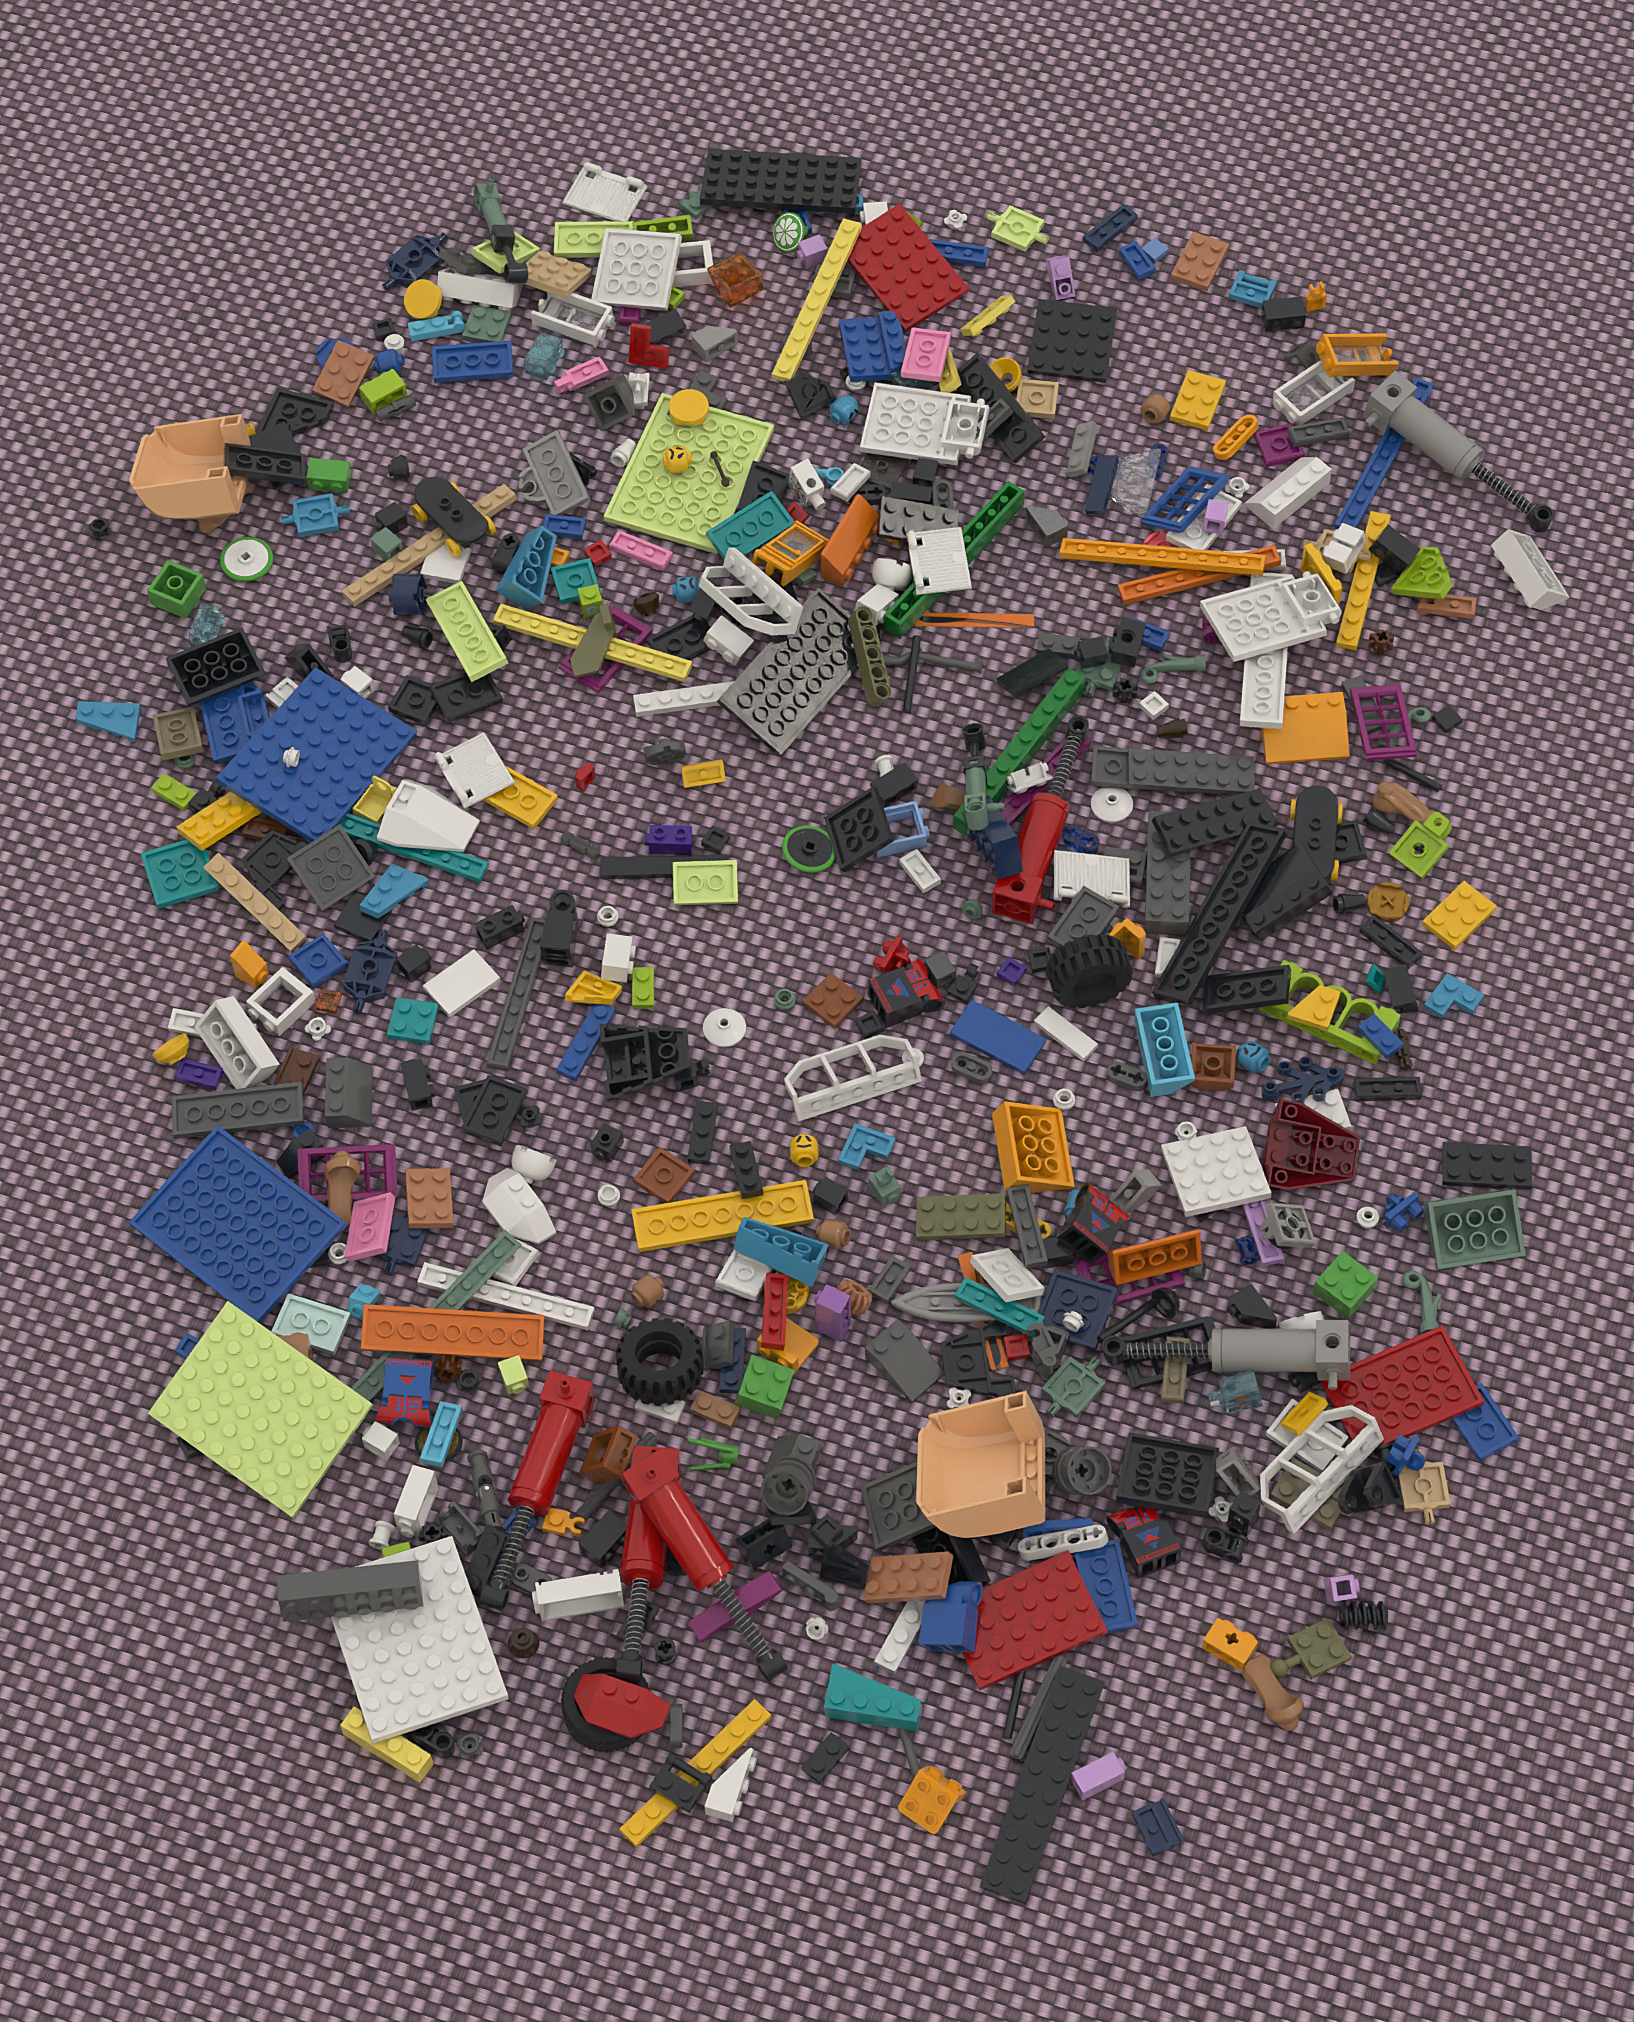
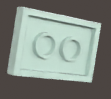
M288 1293L271 1332L281 1336L291 1335L296 1332L308 1334L313 1349L335 1355L351 1319V1313Z

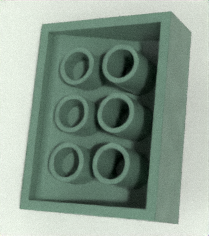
M1505 1189L1423 1202L1426 1226L1437 1269L1526 1256L1516 1189Z

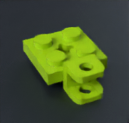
M1434 812L1423 825L1415 820L1390 850L1389 855L1423 880L1450 847L1444 841L1452 829L1449 819L1439 812ZM1421 845H1423L1424 852L1422 854L1419 853L1418 855H1416V851L1414 848L1416 846L1421 847Z

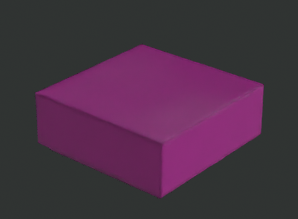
M621 306L619 324H639L641 308Z

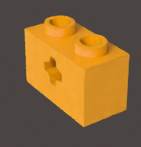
M1217 1618L1203 1640L1202 1649L1243 1672L1244 1666L1257 1650L1258 1641L1251 1633L1242 1632L1235 1628L1232 1622Z

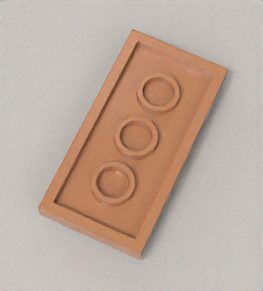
M950 1552L871 1557L863 1600L871 1604L945 1599L953 1555Z

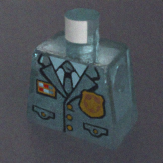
M1254 1370L1221 1379L1219 1381L1221 1390L1208 1393L1210 1405L1225 1404L1226 1412L1263 1406Z

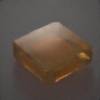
M321 988L315 1004V1010L337 1014L342 993Z

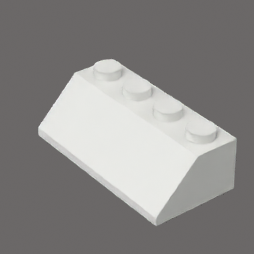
M449 267L438 272L437 286L443 292V300L452 301L453 298L461 299V303L472 304V301L480 302V306L491 307V305H497L498 309L510 310V308L517 306L524 285L523 283H506L504 277L489 274L464 275L457 269Z
M1301 457L1247 500L1244 506L1274 529L1330 484L1332 469L1317 457Z
M1508 529L1491 544L1495 551L1494 556L1502 562L1505 573L1515 582L1513 584L1514 587L1524 596L1523 600L1528 607L1543 610L1570 598L1531 536Z
M234 996L215 1000L194 1026L236 1089L256 1086L267 1079L279 1066V1062Z

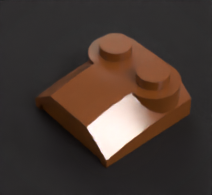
M1192 1042L1191 1063L1195 1081L1190 1084L1197 1089L1226 1091L1233 1088L1236 1045L1225 1046Z

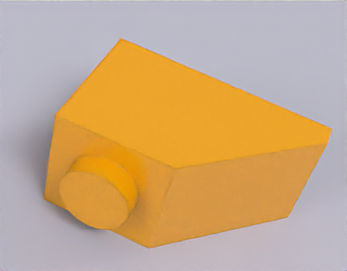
M242 940L230 955L235 977L257 989L268 978L267 964L247 942Z

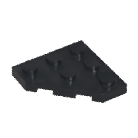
M277 388L256 433L285 421L291 435L295 436L326 423L334 408V404L332 401Z

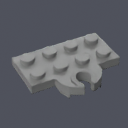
M558 430L522 449L530 466L519 475V489L524 491L529 485L535 486L531 493H524L522 495L527 501L533 504L547 502L553 515H563L591 500Z

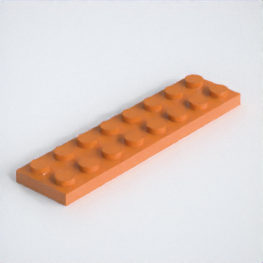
M364 1304L361 1351L427 1355L444 1354L493 1359H509L519 1355L521 1360L542 1361L544 1315Z

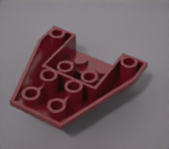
M1279 1099L1269 1121L1262 1164L1269 1187L1291 1190L1353 1181L1360 1136L1303 1103Z

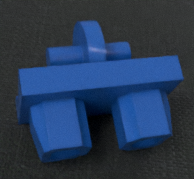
M1414 1191L1406 1199L1401 1194L1398 1197L1392 1194L1387 1196V1205L1384 1207V1210L1388 1213L1385 1214L1386 1221L1383 1225L1387 1229L1392 1226L1400 1233L1409 1224V1221L1404 1217L1407 1213L1414 1220L1421 1217L1424 1209L1418 1202L1419 1195Z
M1398 1435L1385 1461L1395 1466L1392 1473L1399 1476L1405 1464L1409 1469L1416 1471L1424 1467V1456L1420 1452L1414 1451L1420 1438L1413 1435L1411 1440H1408L1402 1435Z

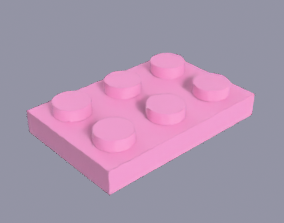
M912 328L901 369V377L941 382L951 341V332Z
M391 1192L354 1202L345 1251V1258L349 1262L387 1252L395 1196Z

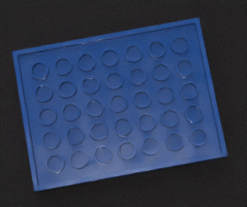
M315 667L218 774L216 783L308 841L313 842L340 824L369 786L373 784L372 777L377 776L380 778L417 736V730ZM294 747V750L300 751L299 761L296 767L290 766L288 768L286 763L283 762V756L286 750Z
M218 1125L128 1222L131 1227L258 1323L263 1321L348 1226L344 1220Z

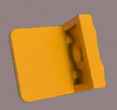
M1128 918L1122 923L1118 922L1108 935L1119 939L1125 949L1139 960L1145 952L1146 933L1144 929L1139 925H1135Z
M786 1318L784 1351L761 1348L762 1334L757 1338V1351L774 1363L794 1369V1375L818 1346L819 1340Z
M926 1766L919 1769L898 1805V1810L931 1834H936L941 1829L955 1803L962 1801L967 1792L962 1789V1785L959 1782L944 1777L942 1775L943 1772L937 1767Z

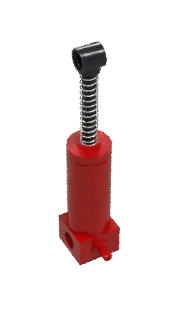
M1073 716L1068 721V732L1065 737L1067 742H1065L1063 747V754L1058 761V767L1055 769L1054 779L1050 783L1048 792L1037 793L1031 799L1017 837L1023 872L1001 879L997 878L992 892L993 914L1033 925L1039 907L1050 910L1054 909L1055 902L1042 899V885L1070 811L1069 805L1060 797H1062V791L1064 792L1063 788H1065V782L1067 783L1069 778V772L1072 770V763L1076 760V752L1079 751L1080 745L1088 739L1089 722L1083 716Z
M549 1370L539 1397L541 1411L508 1497V1502L513 1507L518 1508L519 1511H517V1516H515L507 1543L504 1545L505 1549L502 1550L503 1554L501 1555V1561H498L499 1565H497L498 1568L494 1572L495 1576L489 1582H486L482 1589L480 1605L501 1611L504 1610L509 1597L507 1581H510L508 1578L511 1576V1570H514L513 1565L516 1564L515 1560L518 1559L517 1554H520L519 1549L522 1548L521 1543H524L523 1538H525V1532H528L527 1527H529V1522L532 1521L531 1516L548 1515L579 1428H586L596 1401L593 1382Z
M634 1445L631 1467L662 1447ZM662 1448L679 1474L677 1480L680 1483V1449ZM631 1496L620 1579L624 1584L632 1587L633 1590L631 1591L632 1599L629 1603L630 1616L627 1619L628 1623L626 1625L627 1638L624 1641V1651L618 1657L616 1678L628 1682H641L643 1660L639 1655V1648H641L640 1642H642L641 1637L643 1636L641 1632L644 1630L642 1626L644 1625L643 1620H645L644 1615L646 1614L644 1611L646 1609L645 1604H647L646 1599L648 1598L646 1594L649 1592V1589L658 1588L663 1584L668 1546L641 1504L637 1505Z
M662 1448L623 1472L619 1478L637 1505L641 1504L697 1592L706 1586L708 1589L714 1588L715 1593L719 1596L718 1599L722 1601L721 1604L725 1605L728 1614L732 1616L731 1619H734L735 1624L738 1625V1630H741V1635L745 1636V1640L749 1642L748 1645H751L752 1650L756 1653L755 1656H758L756 1664L762 1675L769 1682L786 1671L788 1667L779 1652L767 1646L768 1643H765L764 1638L761 1637V1633L757 1630L758 1627L754 1626V1622L750 1620L751 1617L747 1615L748 1612H745L744 1607L740 1604L741 1602L733 1594L734 1591L730 1589L731 1586H728L727 1581H725L726 1573L735 1567L728 1560L729 1558L677 1480L679 1474Z

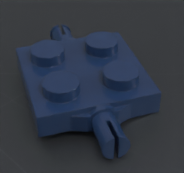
M407 1213L405 1217L392 1215L387 1252L374 1255L388 1262L384 1273L386 1275L389 1273V1276H393L396 1265H407L415 1268L429 1228L408 1229Z

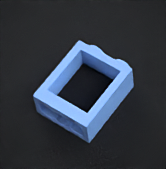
M916 801L884 808L888 823L913 818L918 835L894 840V842L876 852L877 858L927 847V838H930L928 826L923 825L924 813L922 808H918Z

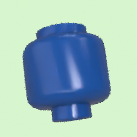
M389 349L377 353V357L374 358V365L378 374L388 372L391 369H394L399 374L402 371V366L405 365L402 353L398 354L396 349Z

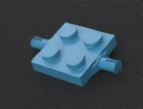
M332 493L292 500L294 507L293 515L281 516L282 525L295 523L299 537L339 530V515L350 513L349 504L337 507Z

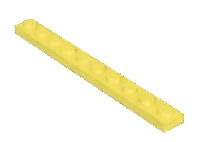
M843 218L772 372V379L784 382L795 376L861 232L862 223Z
M500 604L493 619L494 625H505L507 629L573 649L577 648L587 630L504 604ZM612 638L605 656L606 659L682 682L686 681L693 666L690 660L617 638Z

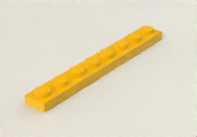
M1370 512L1365 531L1366 544L1361 551L1372 553L1368 549L1380 532L1390 523V514ZM1373 553L1371 561L1358 559L1336 647L1357 651L1375 575L1380 559Z
M754 1699L688 1764L702 1773L707 1772L713 1775L771 1719V1714ZM681 1770L676 1774L695 1787L699 1784V1781ZM656 1793L619 1830L637 1848L678 1806Z

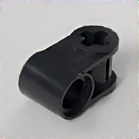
M509 533L501 539L500 545L492 558V569L494 571L506 572L520 546L519 538L516 534Z
M347 622L332 628L326 626L335 660L340 663L349 662L353 657Z
M1212 1526L1205 1531L1202 1546L1208 1553L1225 1558L1233 1563H1241L1243 1560L1242 1553L1244 1547L1248 1545L1249 1539L1244 1535ZM1215 1537L1219 1542L1212 1543L1208 1538Z

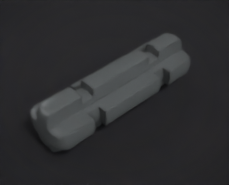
M568 831L564 832L561 837L562 843L566 845L571 844L572 848L583 854L588 853L587 856L593 859L598 857L600 853L599 847L593 844L590 845V842L578 836H573L574 834Z

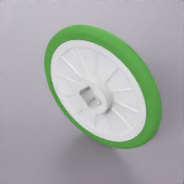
M242 537L230 542L223 549L220 556V565L223 572L231 579L242 582L261 578L269 571L273 563V553L269 545L263 540L254 537Z

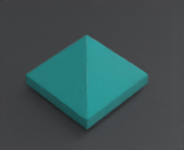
M1372 964L1364 981L1377 994H1381L1385 975L1375 964Z

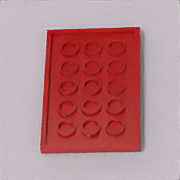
M901 204L896 205L862 227L847 260L885 309L896 314L904 332L909 331L969 292L968 286Z
M1443 1325L1351 1364L1350 1380H1337V1388L1335 1390L1328 1388V1380H1320L1334 1409L1352 1405L1375 1417L1384 1437V1440L1379 1445L1393 1444L1399 1434L1408 1438L1484 1405L1482 1396ZM1354 1416L1340 1419L1351 1442L1368 1425Z
M1065 1551L983 1588L982 1598L977 1606L978 1618L975 1652H962L981 1691L1021 1671L1030 1669L1107 1634L1106 1626L1069 1551Z

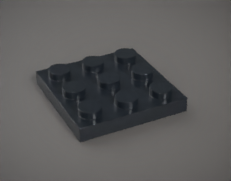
M875 787L869 788L824 817L839 869L843 872H846L894 842L879 791Z

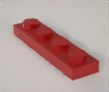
M766 1273L761 1348L784 1351L788 1294L787 1275Z

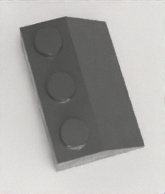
M348 1057L326 1058L325 1119L328 1128L372 1127L373 1068Z

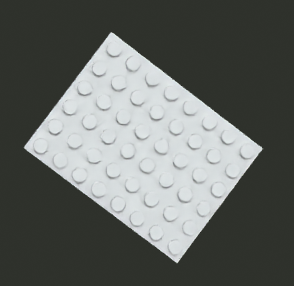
M452 1536L356 1566L418 1560L422 1580L423 1607H418L414 1610L396 1609L388 1613L378 1611L371 1612L368 1615L351 1614L342 1618L331 1617L372 1744L508 1700L505 1685Z

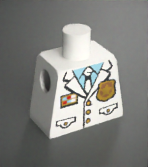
M809 459L792 466L788 482L792 492L804 507L813 505L817 511L826 506V502L823 499L824 485Z

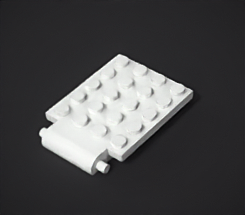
M875 383L860 444V452L915 460L922 458L937 461L938 463L957 465L960 454L965 455L969 459L980 454L990 408L988 405H985V400L978 399L977 404L971 403V396ZM983 415V419L978 423V419ZM978 426L980 428L979 437L975 440L977 433L976 430Z
M1309 571L1303 573V578L1296 580L1291 575L1200 601V608L1233 662L1327 636V630L1324 625L1338 623L1342 613L1319 574L1311 575Z

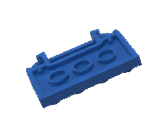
M892 311L878 312V317L839 319L838 326L850 382L896 379L897 375L901 373L906 353L901 323L896 314Z
M246 683L200 702L215 765L232 760L270 718L266 700L259 686Z

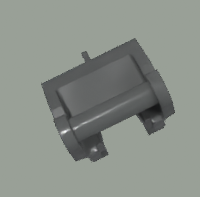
M1042 1322L1028 1326L1027 1332L1029 1334L1033 1332H1038L1039 1334H1036L1035 1337L1028 1336L1027 1342L1032 1344L1033 1347L1031 1357L1035 1363L1036 1370L1042 1380L1047 1383L1060 1365L1065 1353L1069 1332L1052 1325L1049 1327L1044 1326Z

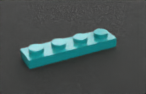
M966 1277L955 1294L956 1300L1031 1337H1035L1038 1332L1029 1334L1027 1332L1028 1326L1045 1321V1316L1015 1301L1005 1302L997 1292Z

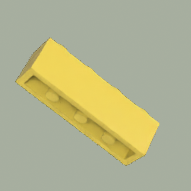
M356 1707L352 1708L340 1725L344 1736L421 1783L433 1766V1760L429 1753L400 1735L372 1744L363 1713Z

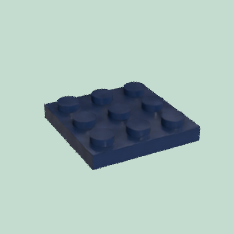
M1054 1269L1038 1313L1045 1316L1044 1326L1049 1327L1052 1325L1069 1332L1067 1343L1096 1351L1099 1344L1097 1336L1103 1333L1119 1291L1116 1287ZM1074 1311L1080 1314L1084 1326L1079 1328L1077 1332L1067 1329L1062 1324L1065 1313Z

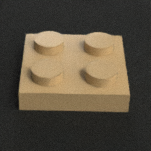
M1021 379L1018 385L1016 400L1030 417L1055 419L1059 382Z

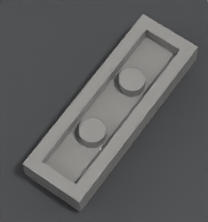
M1094 421L1079 424L1076 427L1066 474L1070 478L1087 474L1098 427Z

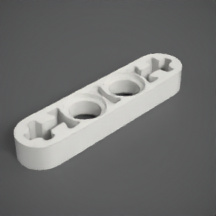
M1092 1525L1024 1538L1019 1542L1018 1550L1023 1560L1031 1561L1057 1556L1065 1551L1074 1553L1100 1548L1107 1544L1108 1536L1103 1526ZM1072 1538H1080L1077 1543H1069ZM1050 1542H1057V1545L1052 1548L1046 1547Z

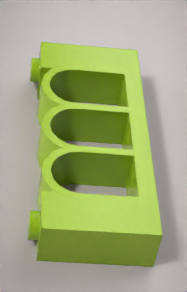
M1285 960L1281 963L1280 966L1289 965L1291 968L1289 1000L1296 989L1300 987H1309L1315 990L1319 985L1324 986L1318 976L1312 973H1302L1303 969L1296 963ZM1336 985L1327 987L1341 991L1338 1001L1343 1004L1345 1009L1335 1026L1329 1025L1328 1031L1287 1019L1288 1012L1294 1008L1289 1004L1259 1008L1260 1011L1374 1065L1377 1064L1382 1054L1364 1036L1361 1039L1342 1030L1344 1024L1354 1013H1364L1369 1017L1375 1014L1394 1033L1399 1026L1401 1016L1391 1008L1381 1006L1378 1010L1373 1002L1364 998L1351 1001L1348 991Z

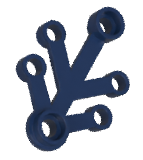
M1310 1057L1300 1058L1299 1068L1302 1071H1311L1318 1074L1312 1076L1291 1068L1289 1062L1283 1061L1278 1065V1073L1297 1080L1276 1084L1273 1081L1266 1082L1262 1086V1098L1266 1101H1275L1279 1097V1092L1301 1088L1299 1092H1294L1291 1095V1101L1304 1104L1305 1098L1315 1084L1322 1083L1320 1087H1316L1312 1091L1313 1099L1321 1102L1325 1100L1326 1093L1331 1087H1337L1342 1083L1344 1071L1338 1067L1324 1068L1313 1064Z

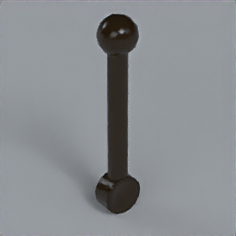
M712 451L710 457L714 459L720 473L722 486L727 487L730 484L729 479L723 473L717 459V452Z

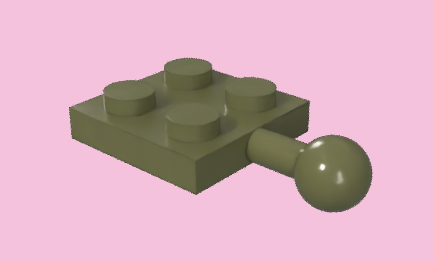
M1326 1618L1289 1636L1287 1642L1295 1655L1286 1660L1275 1659L1271 1663V1669L1275 1677L1281 1678L1288 1673L1289 1668L1301 1663L1311 1680L1350 1661L1352 1656L1329 1618Z

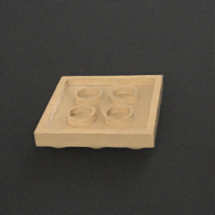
M539 251L525 263L528 267L527 283L523 284L567 298L591 277L592 269L585 267L584 264L574 263L566 258L550 255L549 252Z

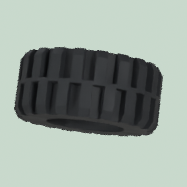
M1090 934L1087 937H1078L1072 942L1065 943L1063 947L1056 949L1055 954L1052 953L1046 965V974L1055 999L1062 1005L1069 1006L1070 1008L1094 1007L1099 1003L1108 1002L1111 998L1114 999L1129 986L1133 976V970L1122 942L1111 935L1106 936L1104 934L1095 936Z
M652 1318L650 1322L645 1320L640 1322L637 1327L634 1325L628 1330L629 1334L625 1333L622 1336L621 1342L617 1345L616 1349L618 1378L624 1391L628 1394L630 1393L631 1398L636 1401L641 1399V1402L647 1405L650 1403H654V1406H661L664 1403L672 1405L675 1404L674 1401H682L686 1398V1394L691 1395L696 1390V1386L702 1380L701 1375H703L704 1366L700 1340L690 1327L686 1326L684 1328L683 1323L679 1321L672 1322V1319L664 1318V1320ZM660 1353L670 1354L679 1359L674 1366L665 1370H650L641 1365L642 1361L647 1357Z

